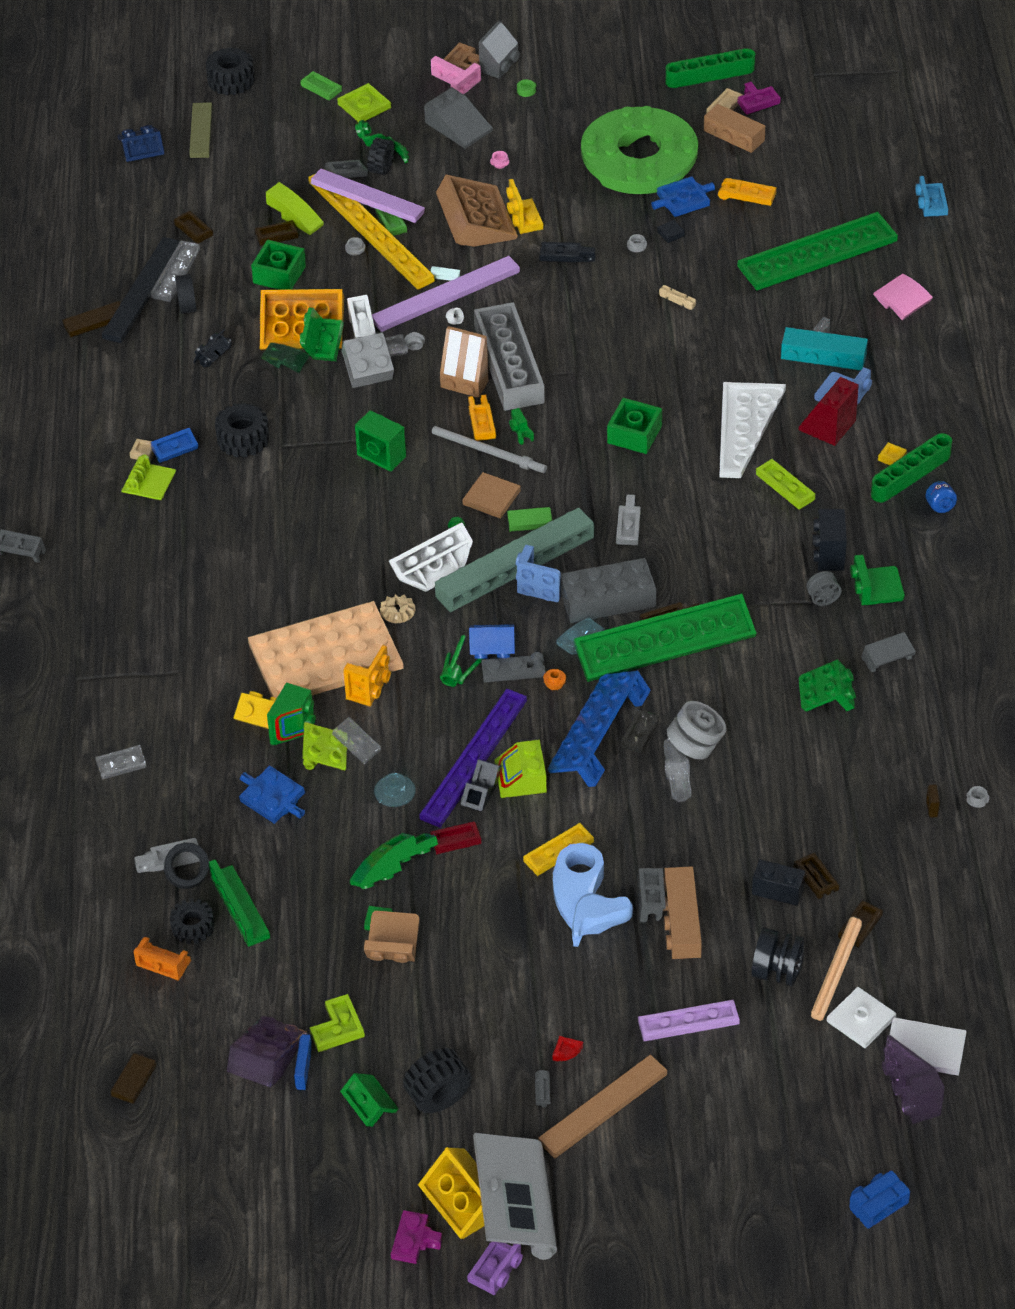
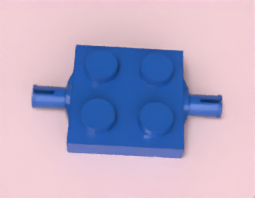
M688 177L658 187L657 195L660 197V200L652 201V208L655 210L666 207L674 217L710 206V199L705 193L714 191L715 185L713 182L700 185L693 177Z
M270 765L256 778H253L247 772L240 776V781L249 785L239 796L240 802L275 824L282 816L289 812L299 819L302 818L301 816H304L305 810L296 806L297 801L305 794L304 787Z

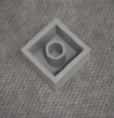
M383 332L343 341L342 354L352 388L393 378L394 368Z

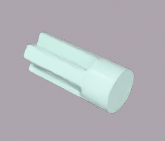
M435 266L431 268L434 279L451 281L460 277V270Z

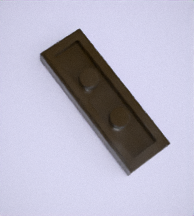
M117 301L63 319V325L70 337L106 326L121 303Z

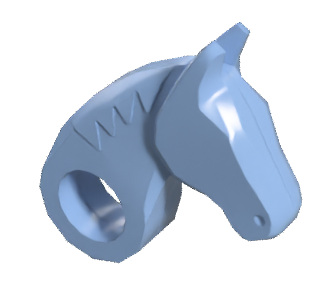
M585 843L570 844L562 849L557 857L553 871L554 900L561 916L572 929L574 947L579 946L584 935L600 934L611 927L626 923L633 915V905L627 897L607 898L595 894L604 878V861L602 853L598 849ZM577 864H583L591 869L587 872L577 873L569 868Z

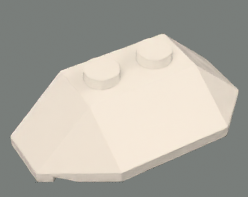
M460 523L389 560V563L400 581L427 592L435 587V581L465 566L473 541L463 523Z

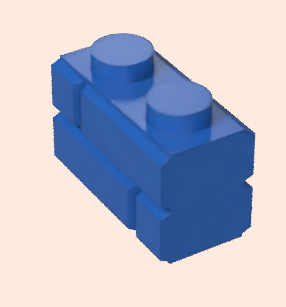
M889 1171L884 1175L879 1173L864 1188L859 1186L853 1190L850 1196L849 1207L868 1229L908 1204L910 1191L893 1171Z

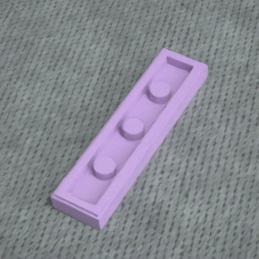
M734 1000L638 1017L643 1041L738 1025L740 1020Z

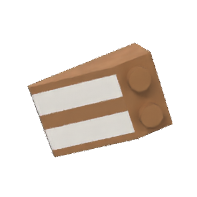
M448 326L440 368L441 388L479 398L488 383L487 336Z

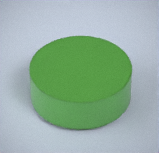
M525 79L517 83V93L520 96L530 97L535 94L536 84L532 80Z

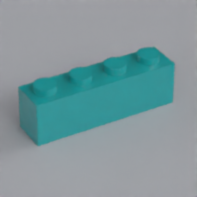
M786 327L781 347V359L862 370L867 354L868 339Z

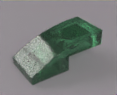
M270 343L261 359L277 368L283 364L300 373L310 355L290 346Z

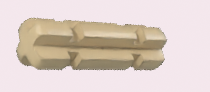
M666 285L659 289L661 297L665 299L668 297V300L680 306L684 305L689 310L696 306L695 298L690 296L687 298L686 294L675 289L671 290Z

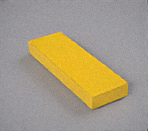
M578 823L524 855L523 860L539 876L555 866L557 857L562 849L570 844L577 843L591 845L594 843V837L581 823Z

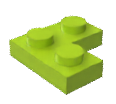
M348 994L325 1001V1007L331 1021L310 1027V1034L318 1052L365 1037L363 1027Z

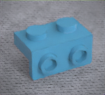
M919 176V184H916L915 190L916 196H920L918 204L919 209L923 210L924 217L948 215L943 184H925L924 176Z

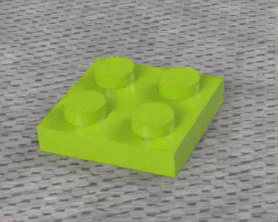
M369 83L337 98L338 105L358 122L360 120L366 121L391 108V102Z

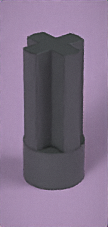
M539 1070L535 1073L536 1105H541L542 1108L547 1107V1104H551L550 1073L546 1070Z

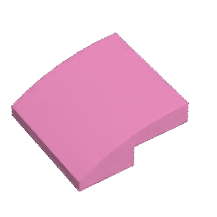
M901 274L873 294L885 309L891 307L901 320L926 305L933 298L919 283L904 274Z

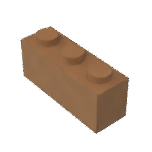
M717 104L704 116L705 132L752 153L765 141V125L722 105Z

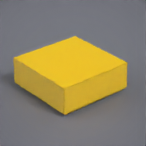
M887 443L878 455V461L891 465L905 456L907 450Z

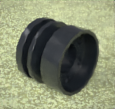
M765 927L762 928L753 958L752 977L768 981L772 972L776 971L777 983L781 984L785 974H787L786 985L793 987L796 978L801 972L804 961V937L798 935L794 945H792L793 936L788 933L784 942L780 943L779 931Z

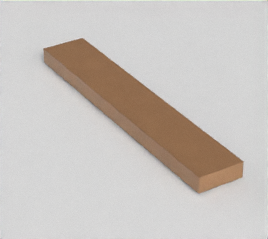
M649 1055L541 1135L538 1140L549 1154L557 1158L665 1077L667 1069L653 1056Z

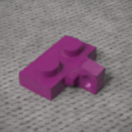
M752 82L744 84L745 95L739 96L737 99V103L747 115L780 104L781 98L772 86L757 90Z
M403 1210L391 1251L392 1260L416 1264L420 1250H426V1247L440 1250L442 1233L432 1231L430 1227H427L428 1215Z

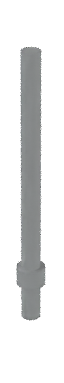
M434 426L432 429V434L519 464L523 469H533L541 473H545L547 470V465L535 462L533 458L524 455L521 457Z

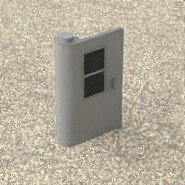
M474 1133L473 1139L486 1241L530 1245L533 1256L541 1260L551 1258L557 1252L542 1143L535 1139Z

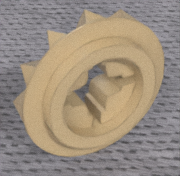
M395 594L393 598L386 597V600L381 602L380 613L388 622L403 623L414 616L415 604H413L412 598H406L405 595L398 597ZM396 605L400 607L399 612L395 608Z

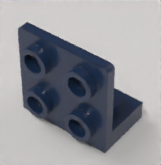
M152 125L140 127L141 130L133 131V129L121 131L122 134L118 135V139L122 142L126 162L163 155L164 149L160 131L152 127Z

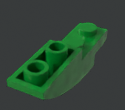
M401 833L391 838L374 850L361 863L350 879L351 885L367 889L375 885L374 882L393 878L395 873L402 871L400 863L411 860L413 855L428 853L431 851L430 848L438 845L436 836L423 833L414 837V835Z

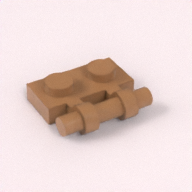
M458 43L443 59L463 70H466L473 63L480 65L479 55L476 54L475 48L462 43Z

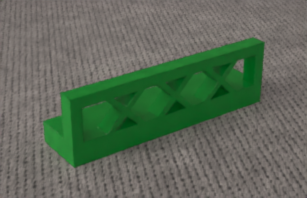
M216 860L210 861L211 880L247 946L250 947L270 939V933L233 865L220 869Z

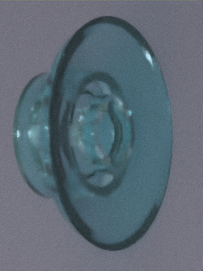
M391 773L381 778L374 788L376 799L389 807H399L407 804L413 799L416 792L414 783L408 777L398 773Z

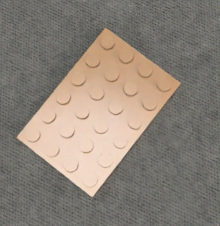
M374 601L248 637V643L269 692L275 698L278 697L286 682L310 689L312 695L345 686L343 669L346 664L358 665L368 669L382 645L387 646V652L390 656L389 670L394 672L403 669L402 659Z

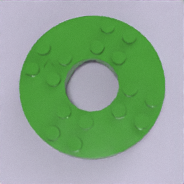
M650 106L624 107L602 115L587 127L581 140V155L587 169L599 179L603 186L628 194L657 193L658 187L682 180L688 174L697 159L698 140L692 127L673 113L651 108ZM650 135V140L656 142L659 151L653 156L639 159L624 155L618 147H628L637 139Z

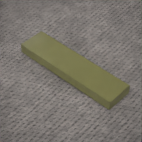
M212 102L193 103L190 158H209Z

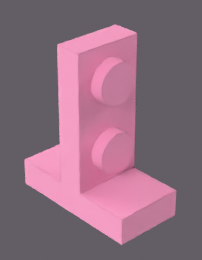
M437 56L431 59V75L451 84V87L462 94H465L481 81L480 65L476 63L463 70Z

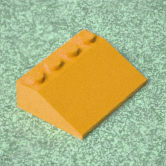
M261 290L260 350L304 349L300 344V334L304 330V315L309 307L314 308L323 319L342 320L344 322L343 290ZM342 331V336H341V341H340L339 349H342L343 331Z

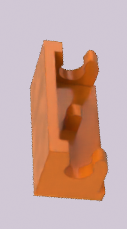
M144 937L134 950L136 966L179 980L191 961L190 956H187L188 952L183 950L180 955L153 946L149 942L150 938Z

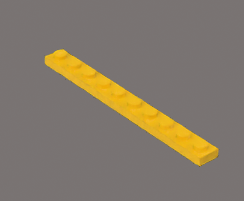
M314 175L308 177L310 184H311V178H312ZM312 185L417 290L434 282V275L359 202Z

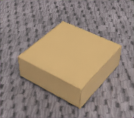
M136 439L130 451V458L138 459L139 456L145 454L149 456L151 462L154 455L151 448L152 441Z

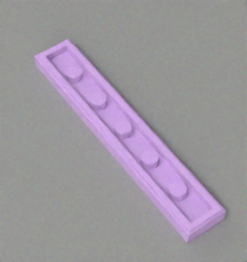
M320 169L311 178L312 185L416 223L425 211V207L324 169Z

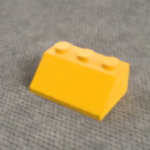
M446 1147L419 1182L418 1186L459 1238L464 1239L484 1227L477 1163L466 1149Z

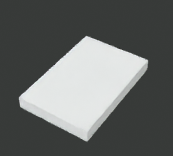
M893 1017L885 1062L959 1076L966 1030Z

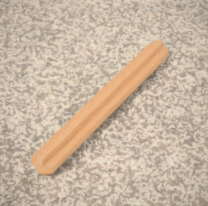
M851 917L848 921L811 1011L813 1019L821 1021L825 1017L861 929L862 921L858 918Z

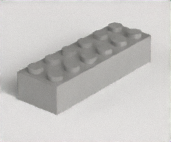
M514 302L475 309V330L477 334L487 336L488 367L504 411L545 403L544 383Z

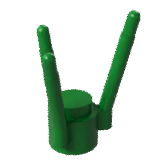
M465 635L461 636L451 663V653L448 652L446 655L440 679L447 686L455 687L457 683L463 684L465 678L481 663V660H484L477 659L462 674V669L456 664V661L462 649Z

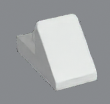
M368 296L347 298L349 322L352 323L355 339L376 334Z

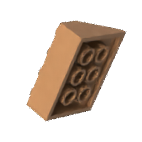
M445 175L436 194L456 243L475 247L514 240L518 237L497 186Z

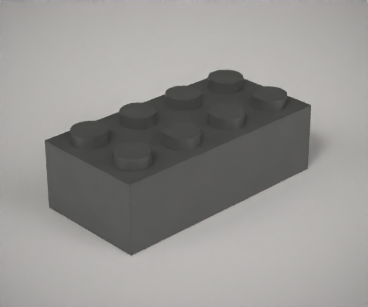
M645 558L561 573L560 593L570 623L656 607V587Z

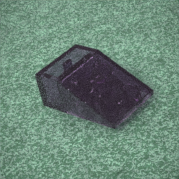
M262 1016L231 1045L227 1072L272 1087L283 1076L299 1048L300 1036L302 1034L306 1035L307 1031L298 1029L295 1025H287L276 1021L273 1017Z
M891 1035L887 1036L886 1047L883 1048L885 1057L884 1061H882V1068L886 1076L889 1075L891 1078L893 1092L896 1096L899 1095L904 1114L909 1115L913 1124L940 1116L945 1087L935 1067Z

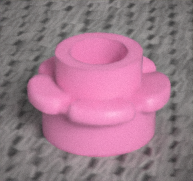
M504 151L494 152L492 159H490L491 165L498 169L509 164L507 153Z

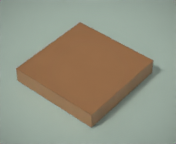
M482 472L463 498V505L501 519L521 491L520 485Z

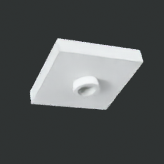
M857 987L827 1016V1022L866 1048L892 1023L893 1017L896 1018V1013Z

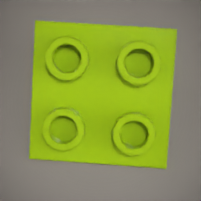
M143 454L138 457L121 492L162 500L176 469L150 464L149 456Z
M305 722L303 736V765L305 768L312 770L317 763L346 770L347 734Z

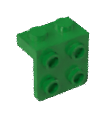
M309 307L304 315L305 326L300 334V344L312 359L336 361L344 322L342 320L323 319L314 308Z
M854 556V565L850 566L851 577L855 579V592L859 594L862 606L904 600L905 594L897 567L889 566L867 569L864 556Z
M837 659L800 675L801 708L804 711H809L837 700L846 711L854 709V698L856 696L852 688L854 678L850 669H846Z

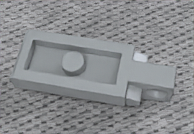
M627 495L626 506H619L616 544L638 545L641 507L635 506V495Z
M191 838L150 848L151 851L146 852L145 855L135 857L137 872L164 870V861L169 850L175 845L184 842L198 845L197 839ZM183 852L175 857L173 867L199 862V859L190 852Z

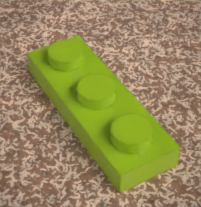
M773 459L756 468V475L797 509L800 510L815 500V493Z

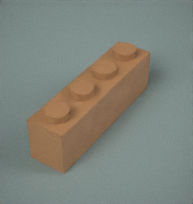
M693 867L664 868L663 879L666 909H663V911H667L668 915L664 916V929L669 930L670 934L666 935V948L671 950L672 959L701 958L702 943Z

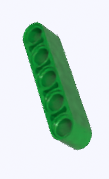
M746 48L669 63L666 65L665 83L670 88H678L750 74L755 70V52L752 49Z
M937 434L876 474L872 478L871 498L880 503L888 501L948 461L951 456L952 438L947 434Z

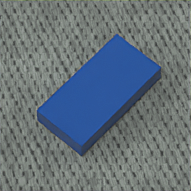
M305 1034L300 1036L294 1076L297 1090H306L311 1058V1037Z

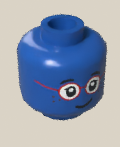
M938 481L930 485L925 494L931 508L938 513L950 511L957 502L956 493L944 481Z

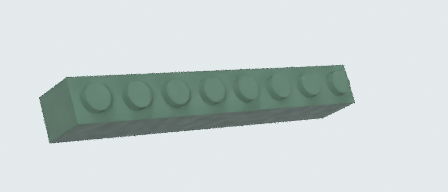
M580 508L567 512L565 515L548 522L546 525L529 532L519 539H515L511 543L494 550L482 558L476 559L474 562L459 568L453 573L441 577L435 581V597L449 612H452L515 579L517 573L516 558L519 552L522 553L525 545L534 547V564L542 565L594 538V522Z

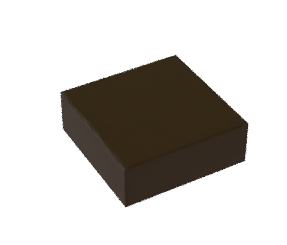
M937 784L927 786L926 803L930 818L938 817L940 802Z

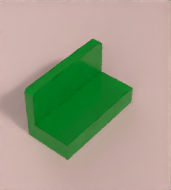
M354 1073L340 1091L366 1126L373 1127L384 1112L396 1113L399 1109L373 1075Z

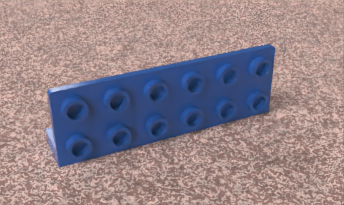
M638 671L605 674L600 677L598 684L590 694L588 701L581 709L578 718L571 726L568 735L563 740L547 768L549 773L578 771L588 787H595L605 771L594 755L597 747L626 697H629L635 707L642 706L651 691Z

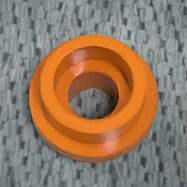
M551 669L544 674L543 680L549 689L558 690L565 684L566 675L559 669Z

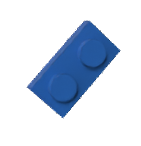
M190 428L152 441L151 448L158 462L161 463L198 449V443Z

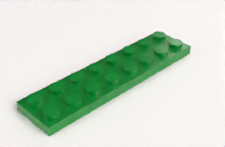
M878 212L740 259L738 260L737 267L756 291L897 242L898 235Z
M742 594L574 638L573 642L586 680L589 682L600 679L605 674L622 673L755 637L757 633Z

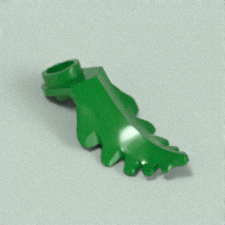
M360 120L359 123L355 124L357 135L360 139H363L367 146H371L376 137L392 140L394 142L393 150L402 157L404 163H408L409 156L407 154L409 152L400 142L394 141L391 137H386L382 134L370 136L371 127L364 120Z

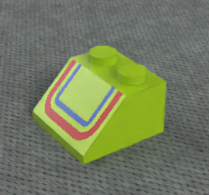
M540 740L517 742L495 759L496 764L502 765L498 777L501 798L547 793L546 771Z

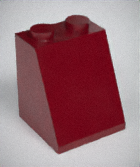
M840 377L802 422L798 430L836 446L856 421L859 384Z

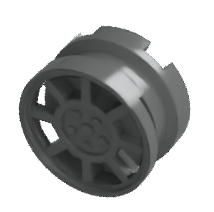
M828 571L813 575L806 585L812 601L818 606H825L835 602L842 592L835 575Z

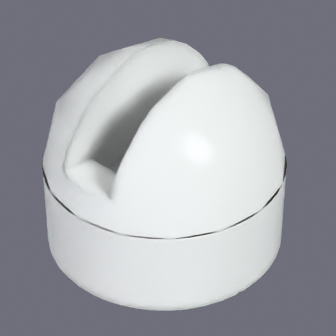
M452 308L446 313L448 323L456 325L463 322L464 315L460 308Z

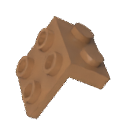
M374 911L371 916L369 940H365L364 944L367 958L376 961L388 959L401 963L415 962L419 916L412 913Z

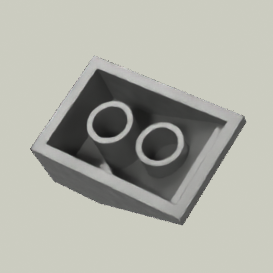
M453 87L424 105L425 123L465 149L493 131L492 126L469 99Z

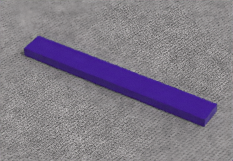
M509 689L505 690L420 813V820L441 828L463 796L466 783L472 781L477 760L488 759L527 702V696Z

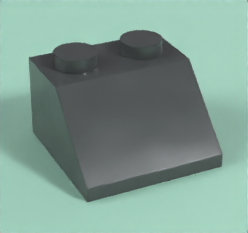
M500 21L479 41L481 73L500 79L519 58L518 42Z

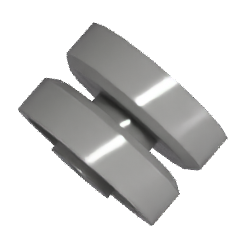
M697 701L686 702L677 714V717L674 718L667 728V736L671 743L683 754L694 759L708 758L726 732V724L722 717L708 705Z

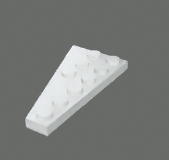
M723 382L719 477H742L786 391V384Z

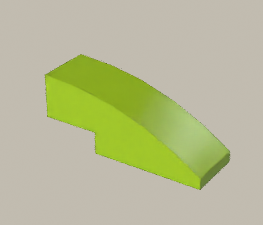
M279 182L266 191L267 204L281 212L283 220H293L295 227L311 235L324 225V222L314 210L282 183Z

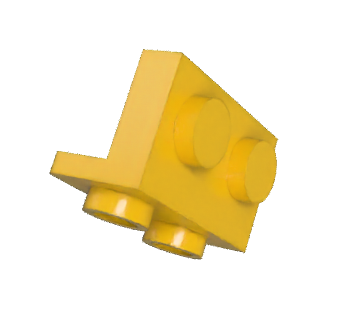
M250 691L249 694L241 693L234 719L268 729L267 714L277 698L263 699L262 694Z

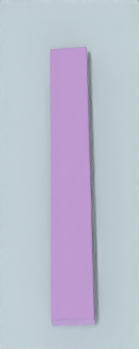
M507 256L372 314L373 323L380 332H383L520 272V267L510 256Z

